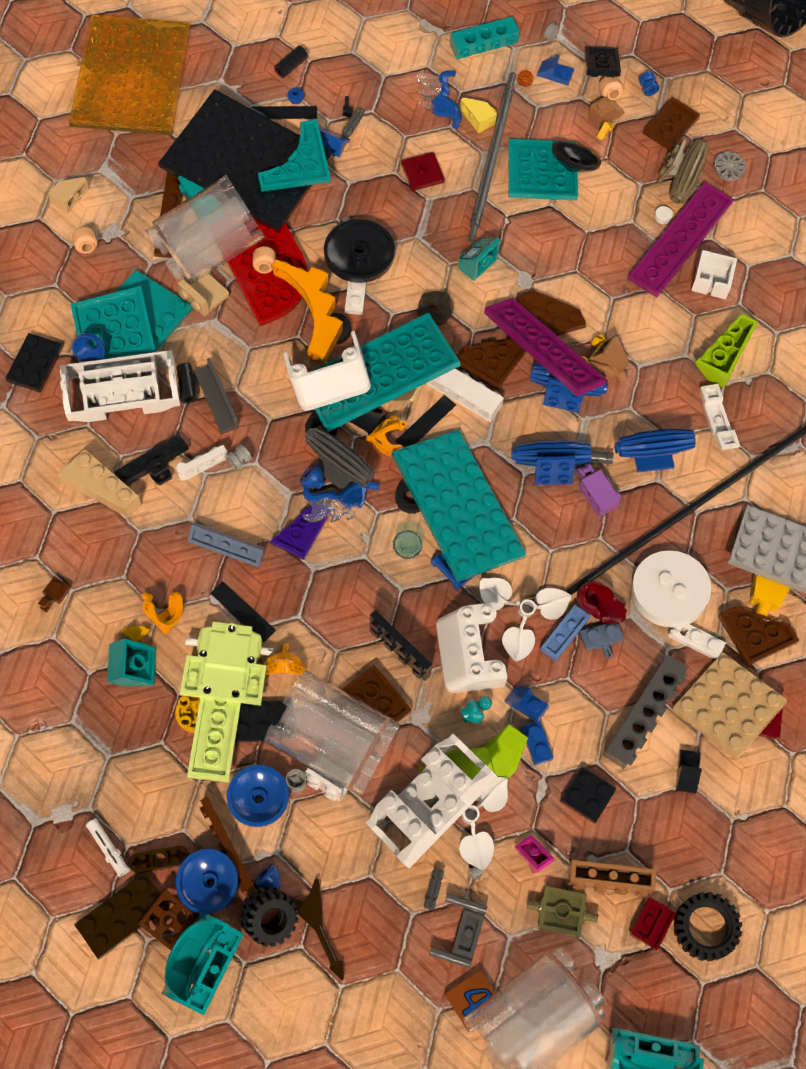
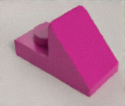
M532 835L515 846L516 851L528 863L533 874L555 861L554 857Z

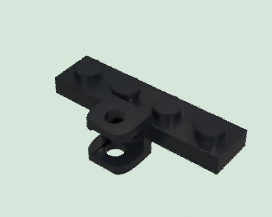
M176 434L114 471V474L127 486L147 474L150 475L157 485H162L172 479L167 462L189 450L181 436Z

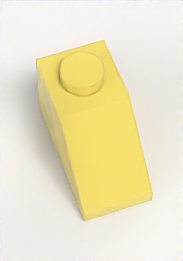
M468 98L461 99L460 111L478 133L495 125L497 113L488 102Z

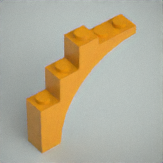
M275 260L273 263V274L292 285L305 299L310 308L314 321V330L307 350L308 359L324 365L343 331V322L337 317H330L335 308V297L330 293H323L328 284V273L311 267L309 272H306L304 269L291 266L285 261Z

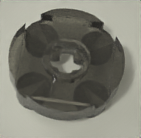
M432 291L422 294L418 303L419 316L429 312L437 326L447 323V320L453 316L454 304L447 292ZM438 306L440 308H438V311H435L431 307Z

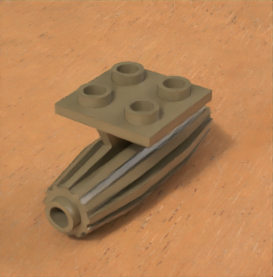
M683 139L680 144H676L672 152H668L664 159L666 163L662 165L658 172L660 175L658 183H661L666 176L674 177L670 199L675 204L686 202L696 188L703 172L709 147L702 140H695L685 154L682 151L687 140Z

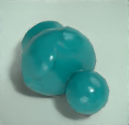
M480 696L478 702L474 699L467 701L466 705L460 708L465 723L470 721L474 724L480 723L484 719L481 709H490L492 700L488 696Z

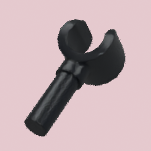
M345 96L343 116L351 117L353 107L349 106V97Z

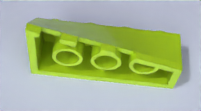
M741 314L727 331L695 362L708 381L725 388L758 321Z

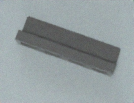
M208 358L206 359L208 366L194 370V373L221 434L238 428L237 417L213 363Z

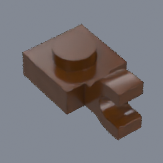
M53 577L42 591L45 596L38 602L40 609L47 613L54 602L60 604L71 590L70 586Z

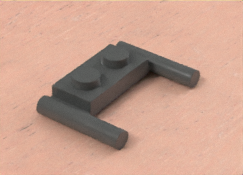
M447 893L445 902L464 907L465 909L452 953L431 947L429 956L470 968L487 906Z

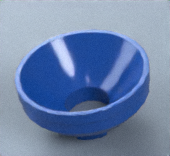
M92 333L79 334L72 343V350L75 356L82 362L103 360L105 357L106 346L104 342ZM88 340H94L97 346H91Z

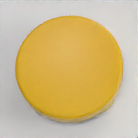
M182 696L178 700L175 709V716L179 726L190 733L195 732L200 698Z

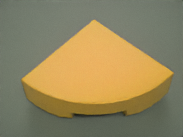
M611 121L604 122L597 138L600 140L605 139L608 130L612 131L615 123Z
M140 625L127 627L121 633L129 640L140 643L150 630Z

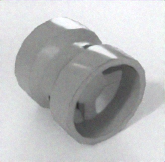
M242 444L238 445L234 452H229L225 455L227 461L235 470L241 468L243 462H248L252 459L249 451Z
M292 769L287 773L286 783L289 791L297 794L305 790L307 781L306 775L302 770Z

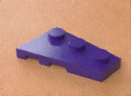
M314 502L291 525L286 526L283 532L270 540V544L305 560L328 520L331 510Z

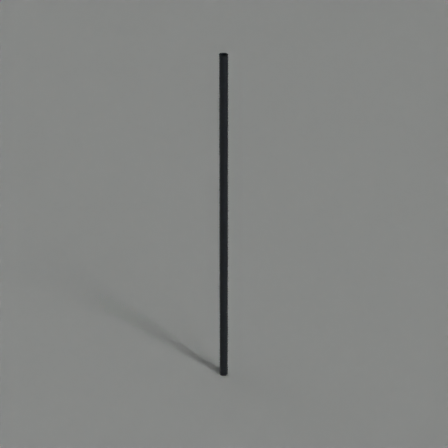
M806 425L566 589L570 595L574 594L583 584L593 581L797 441L806 434Z

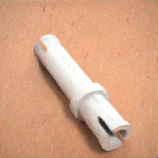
M95 818L86 824V828H88L106 856V862L112 865L118 877L127 874L130 868L122 859L120 850L115 848L99 824L98 819Z

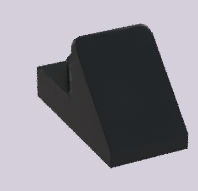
M680 749L675 791L697 793L702 768H699L700 752Z

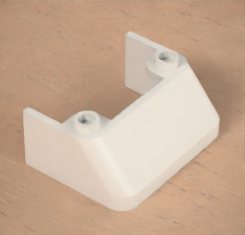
M355 331L351 332L355 346L343 351V362L307 372L303 364L293 365L288 353H284L288 374L302 410H313L366 393L370 389V379Z

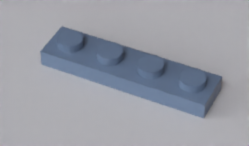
M196 522L191 525L187 541L256 567L261 565L265 548Z

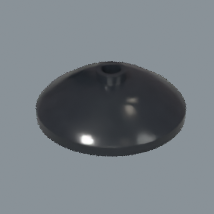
M565 141L555 142L552 145L551 151L554 157L570 172H592L600 168V158L583 146Z

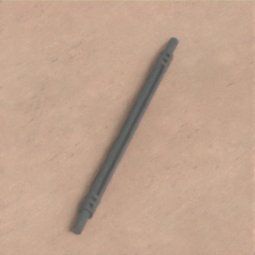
M514 73L509 75L508 83L504 88L471 217V228L468 236V242L470 243L475 241L477 229L480 228L514 93L513 86L516 78Z

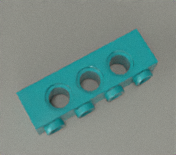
M508 17L451 33L450 47L456 59L467 58L468 56L518 43L520 31L513 17Z

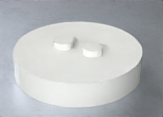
M661 551L648 556L640 563L634 574L631 594L636 608L646 619L663 627L674 628L691 624L702 615L711 596V581L705 568L695 558L678 551Z

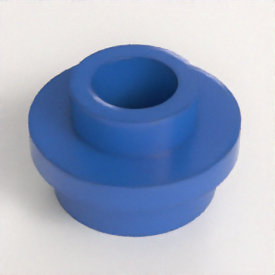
M300 88L290 89L287 93L288 100L292 104H300L304 99L303 90Z

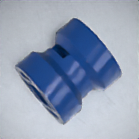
M646 72L639 77V83L643 87L642 90L645 96H652L659 91L660 87L658 82H656L653 72Z

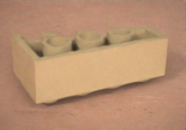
M86 449L57 474L62 485L73 488L76 492L106 505L127 518L141 506L139 496Z

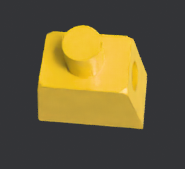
M754 574L750 603L758 606L756 613L767 616L769 611L776 612L779 609L790 587Z

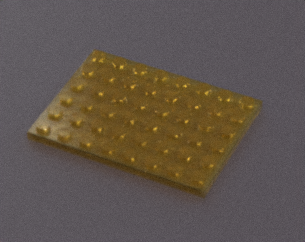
M91 14L69 119L70 127L172 135L191 29L190 23Z

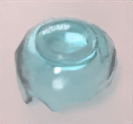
M412 530L397 533L393 540L395 553L403 559L417 557L423 548L422 539L419 534Z

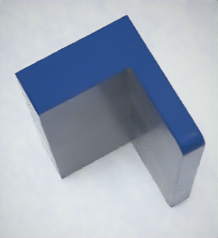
M319 126L323 147L332 152L334 156L341 157L344 145L349 143L350 139Z

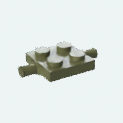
M549 886L544 887L543 898L540 902L528 900L526 909L539 911L538 929L574 937H581L582 925L585 920L597 923L599 914L586 912L585 902L587 894Z

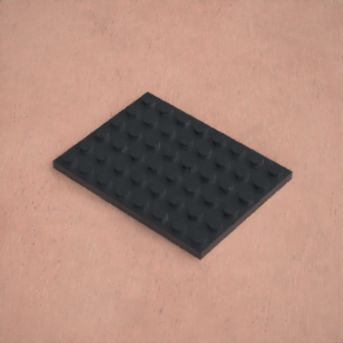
M215 89L158 162V166L176 177L182 176L211 191L216 199L278 233L312 187V185L261 192L258 173L284 165L294 151L297 150L300 135ZM324 148L328 164V162L331 160L333 156V153Z

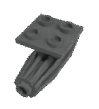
M318 427L310 428L305 434V442L322 459L318 465L322 469L323 477L341 491L352 481L365 487L375 476L376 472L369 464L337 437Z

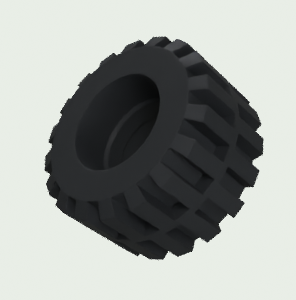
M266 886V889L258 888L256 893L252 891L250 893L251 897L249 899L246 897L244 900L245 905H241L240 908L243 912L239 914L242 928L256 943H261L262 946L268 947L270 945L274 947L277 942L279 944L284 943L286 937L288 939L291 937V931L295 932L296 927L294 924L298 923L299 918L296 917L298 910L295 908V903L276 887L273 889L271 886ZM277 908L274 919L265 925H261L263 915L269 909Z

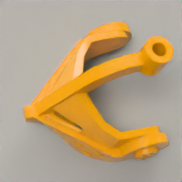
M398 416L389 417L369 436H366V440L373 443L382 454L391 456L393 451L404 447L389 443L385 433L396 429L403 431L407 426V422H400Z
M144 592L142 599L146 601L143 602L142 607L145 615L150 618L163 634H168L182 616V596L178 592L172 593L169 596L168 608L157 615L152 603L153 595Z
M282 643L281 652L264 661V665H267L265 676L268 674L285 673L304 677L306 673L304 662H301L300 658L289 654L288 643Z

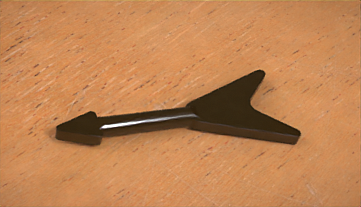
M315 879L307 901L289 898L295 903L298 915L315 930L331 964L330 970L343 981L342 961H338L323 928L319 879Z

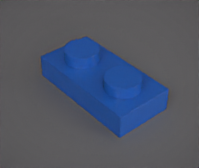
M541 721L521 726L522 734L528 737L526 745L533 765L552 761L554 758Z

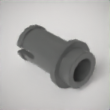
M591 451L590 463H604L607 466L613 464L614 453H610V451L607 453Z

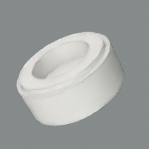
M661 206L655 212V220L660 224H668L672 219L673 212L670 208Z

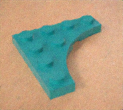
M317 119L300 122L301 135L298 148L284 165L258 173L261 192L331 182Z

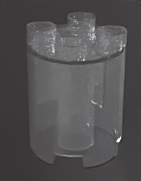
M227 175L152 221L153 225L145 230L157 249L159 248L163 255L171 253L172 257L164 262L174 278L179 280V282L184 279L187 283L191 282L194 284L266 238L261 229L250 233L258 225L234 186L230 187L232 183Z
M305 670L303 677L299 676L286 695L283 703L287 708L277 726L270 725L264 742L346 789L353 790L362 796L401 724Z
M561 946L552 953L546 952L463 1018L469 1031L476 1028L487 1045L483 1054L495 1069H549L602 1025V1019L606 1017L601 1007L605 1003L603 995L590 980L586 981L583 985L579 984L572 972L576 969V965Z

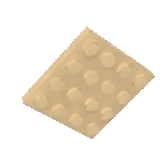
M722 652L676 703L673 711L735 759H738L784 707L787 699Z

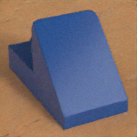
M559 55L542 61L537 73L538 77L569 85L574 69L558 64Z
M515 686L505 700L506 704L537 723L549 708V704L532 695L531 688Z

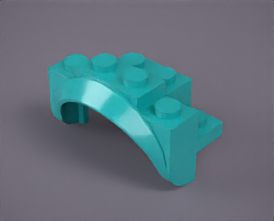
M201 913L198 921L189 926L180 935L169 954L165 967V986L161 994L205 1015L244 933L230 927L229 924L215 917Z
M617 1028L612 1030L611 1049L607 1058L606 1069H674L675 1066L682 1067L678 1069H703L704 1058H700V1045Z

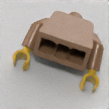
M602 334L597 335L591 342L594 347H597L589 358L591 362H588L585 356L581 357L607 380L616 377L619 383L624 382L628 378L624 369L629 363V359L617 336L605 340Z

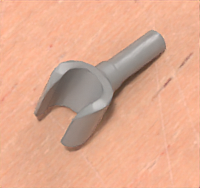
M474 866L469 869L473 880L482 876V870Z

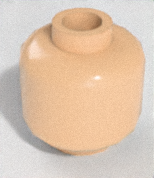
M606 76L600 81L598 86L603 98L611 100L618 99L623 92L622 84L617 77Z
M80 227L74 231L72 239L78 252L87 254L96 249L97 238L91 228Z
M265 246L255 249L252 256L254 269L260 273L273 271V263L276 260L274 250Z

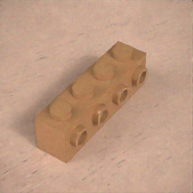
M572 860L569 864L568 885L573 886L575 890H585L587 887L594 888L595 892L605 893L606 890H613L618 895H627V892L636 893L637 897H648V895L655 892L656 869Z

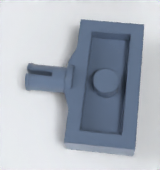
M616 623L604 624L580 631V637L585 650L602 649L605 659L613 657L610 646L622 642L624 639L619 624Z

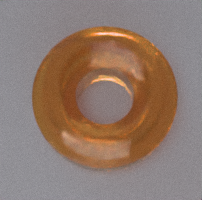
M528 70L521 71L517 76L518 84L524 87L532 85L534 80L532 73Z

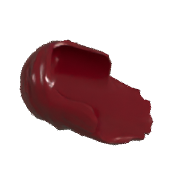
M590 581L579 588L576 596L577 603L586 613L607 624H619L620 621H624L627 613L625 604L614 596L613 591L600 582Z

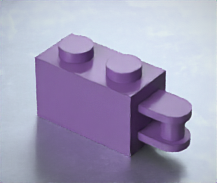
M589 463L585 464V467L582 469H576L581 479L579 488L598 517L618 508L621 501L620 494L617 490L613 489L610 479L606 474L604 475L601 470L595 472Z

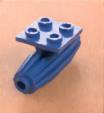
M540 363L533 364L530 381L547 387L543 405L576 413L580 411L583 396L602 397V394H606L609 384L605 383L601 387L576 396Z
M652 430L618 438V441L614 443L615 453H619L620 457L635 459L637 473L674 469L672 455L694 449L696 439L693 430Z
M568 440L535 441L515 445V449H511V459L515 460V464L536 467L535 485L572 484L574 466L590 463L592 456L591 444Z

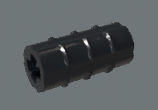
M299 45L274 65L275 72L281 78L286 77L307 59L308 54L306 50Z
M179 364L176 370L181 400L183 403L195 402L197 400V390L192 364Z

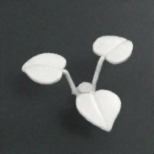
M482 578L479 586L480 596L484 604L495 602L496 610H500L504 603L506 605L518 606V614L523 617L520 628L511 627L504 632L502 637L503 647L514 661H520L528 656L535 644L534 633L528 629L523 630L527 618L536 609H540V613L544 618L549 620L558 619L566 611L572 597L563 590L546 588L537 593L535 597L537 606L532 600L528 599L522 601V603L519 601H507L512 596V588L504 579Z
M498 777L476 799L480 803L477 806L470 805L461 815L462 820L471 825L472 836H466L462 839L459 846L460 854L467 863L480 870H485L490 864L494 852V843L488 833H475V822L480 815L478 809L483 806L489 812H497L505 806L508 798L507 778Z

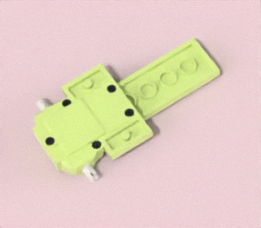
M213 622L212 626L203 627L200 630L198 638L186 637L185 645L197 646L198 657L186 655L180 695L200 698L187 777L229 783L241 703L261 705L267 665L256 663L261 655L273 656V648L262 647L261 635L253 632L251 626Z

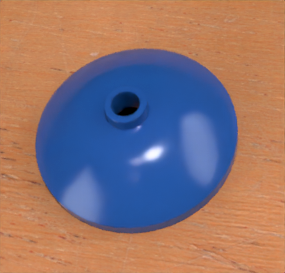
M253 765L239 771L231 780L227 790V804L230 812L240 823L250 827H265L276 822L285 812L289 802V790L283 776L275 769L264 765ZM261 796L263 799L261 802H256L255 798Z
M202 849L190 854L182 862L176 876V889L180 900L188 909L200 914H213L226 908L234 899L239 883L238 872L234 862L223 852L214 849ZM210 878L214 879V884L212 886H210L208 883Z

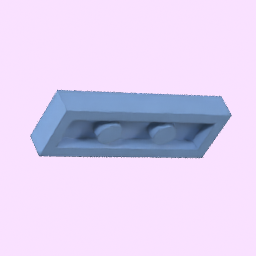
M574 605L540 648V651L556 662L591 616L577 605Z

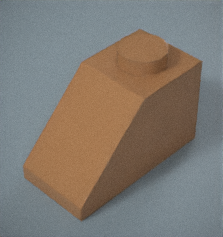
M602 98L590 105L588 119L597 129H600L604 122H612L624 115L625 112L614 100Z

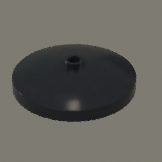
M364 219L349 220L337 225L330 231L324 243V258L328 268L339 278L354 283L370 282L382 277L391 268L395 257V245L390 233L381 225Z

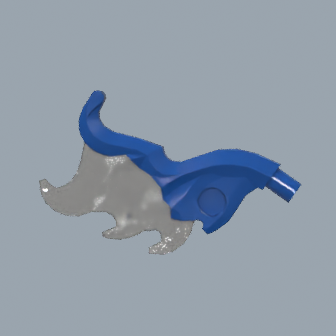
M424 69L418 73V81L424 87V90L418 88L417 92L426 101L419 100L420 105L425 109L433 110L434 115L451 118L453 121L452 127L458 129L461 122V112L457 104L448 98L450 91L447 83V78L450 76L455 77L456 72L444 71L437 76H426Z
M353 482L339 493L333 490L311 493L308 491V486L304 485L303 496L310 502L312 512L309 515L303 514V518L309 522H318L326 516H332L330 522H335L344 514H348L347 520H351L356 515V506L358 508L363 507L366 491H369V489L378 490L379 483L370 482L367 486L363 487Z

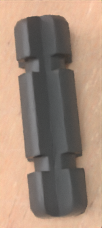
M356 108L354 114L346 123L347 126L342 130L343 136L350 137L352 135V131L355 130L364 116L363 109Z
M433 869V879L430 880L427 898L424 902V908L428 910L435 909V899L438 898L441 880L444 876V870Z

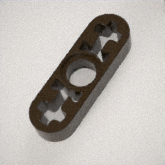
M184 846L135 853L129 858L128 866L136 874L180 867L190 853ZM178 851L186 854V856L182 857V861H179L178 858H172V863L169 864L168 852H171V856L178 855ZM157 854L165 856V862L162 865H155L153 862ZM150 856L149 862L151 867H148L147 863L141 864L139 869L133 865V863H136L137 858H140L141 861H148L146 857Z

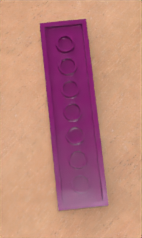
M705 182L629 274L628 280L657 298L730 208L734 199Z
M513 297L485 307L484 314L576 396L605 385L606 378Z

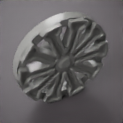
M728 151L717 156L713 168L716 175L721 179L735 181L744 175L746 164L744 158L740 157L739 154Z

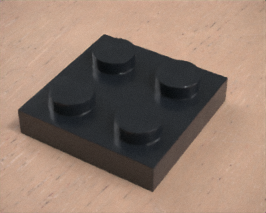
M581 767L560 802L595 824L615 793L616 788L584 767Z

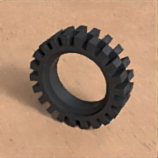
M701 892L693 895L680 905L674 917L676 918L673 922V927L676 929L674 934L679 939L677 940L678 944H682L683 950L690 953L689 956L697 957L701 961L719 960L729 955V953L736 949V945L740 942L739 937L742 936V931H740L742 922H739L741 917L739 912L736 913L734 904L730 905L728 903L730 900L721 898L722 895L720 894L713 895V892ZM709 907L718 911L724 918L726 935L719 945L704 946L698 943L691 935L689 920L696 909Z

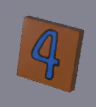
M481 970L445 994V997L468 1032L504 1008V1005Z

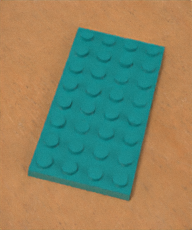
M428 312L360 346L371 387L366 393L316 408L315 411L326 431L329 432L461 366ZM342 356L314 370L343 362Z
M459 430L392 452L391 456L457 582L526 556L522 545Z

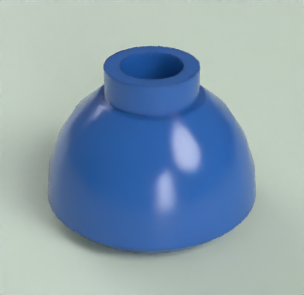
M318 464L309 467L300 479V484L302 486L306 485L308 488L320 489L325 483L322 469Z
M274 864L268 865L258 874L254 880V887L256 889L260 887L266 889V886L280 889L282 886L280 874Z

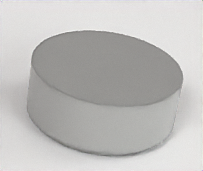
M551 23L545 31V39L553 41L558 34L559 26Z

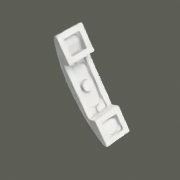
M719 384L701 386L700 392L704 412L717 445L721 450L740 447L736 432L731 429L723 407V396Z

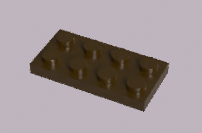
M144 872L74 925L97 959L100 960L142 928L137 923L160 895V892ZM162 901L158 905L164 911L170 907L166 901ZM152 913L149 917V922L157 916Z

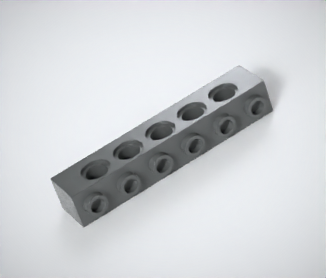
M669 655L665 657L603 755L605 758L622 769L627 764L630 766L633 764L637 757L634 754L637 748H643L648 740L644 738L647 732H653L658 724L655 722L657 716H663L668 708L665 706L667 700H673L678 692L675 690L677 684L682 685L688 676L684 674L688 667ZM663 678H669L672 684H666ZM653 694H660L662 700H656ZM643 709L650 710L652 716H646L643 713ZM633 725L640 726L642 732L634 731ZM628 741L632 748H625L622 742Z

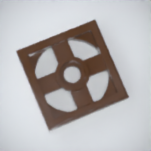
M164 889L137 924L169 950H172L177 939L193 923L198 915ZM166 900L175 902L169 911H164L158 905ZM182 909L185 912L184 926L177 922L176 917ZM152 913L159 918L160 922L154 931L149 925V917ZM167 915L172 917V921L169 924L164 922V917ZM169 928L178 933L171 938L161 937L164 931Z

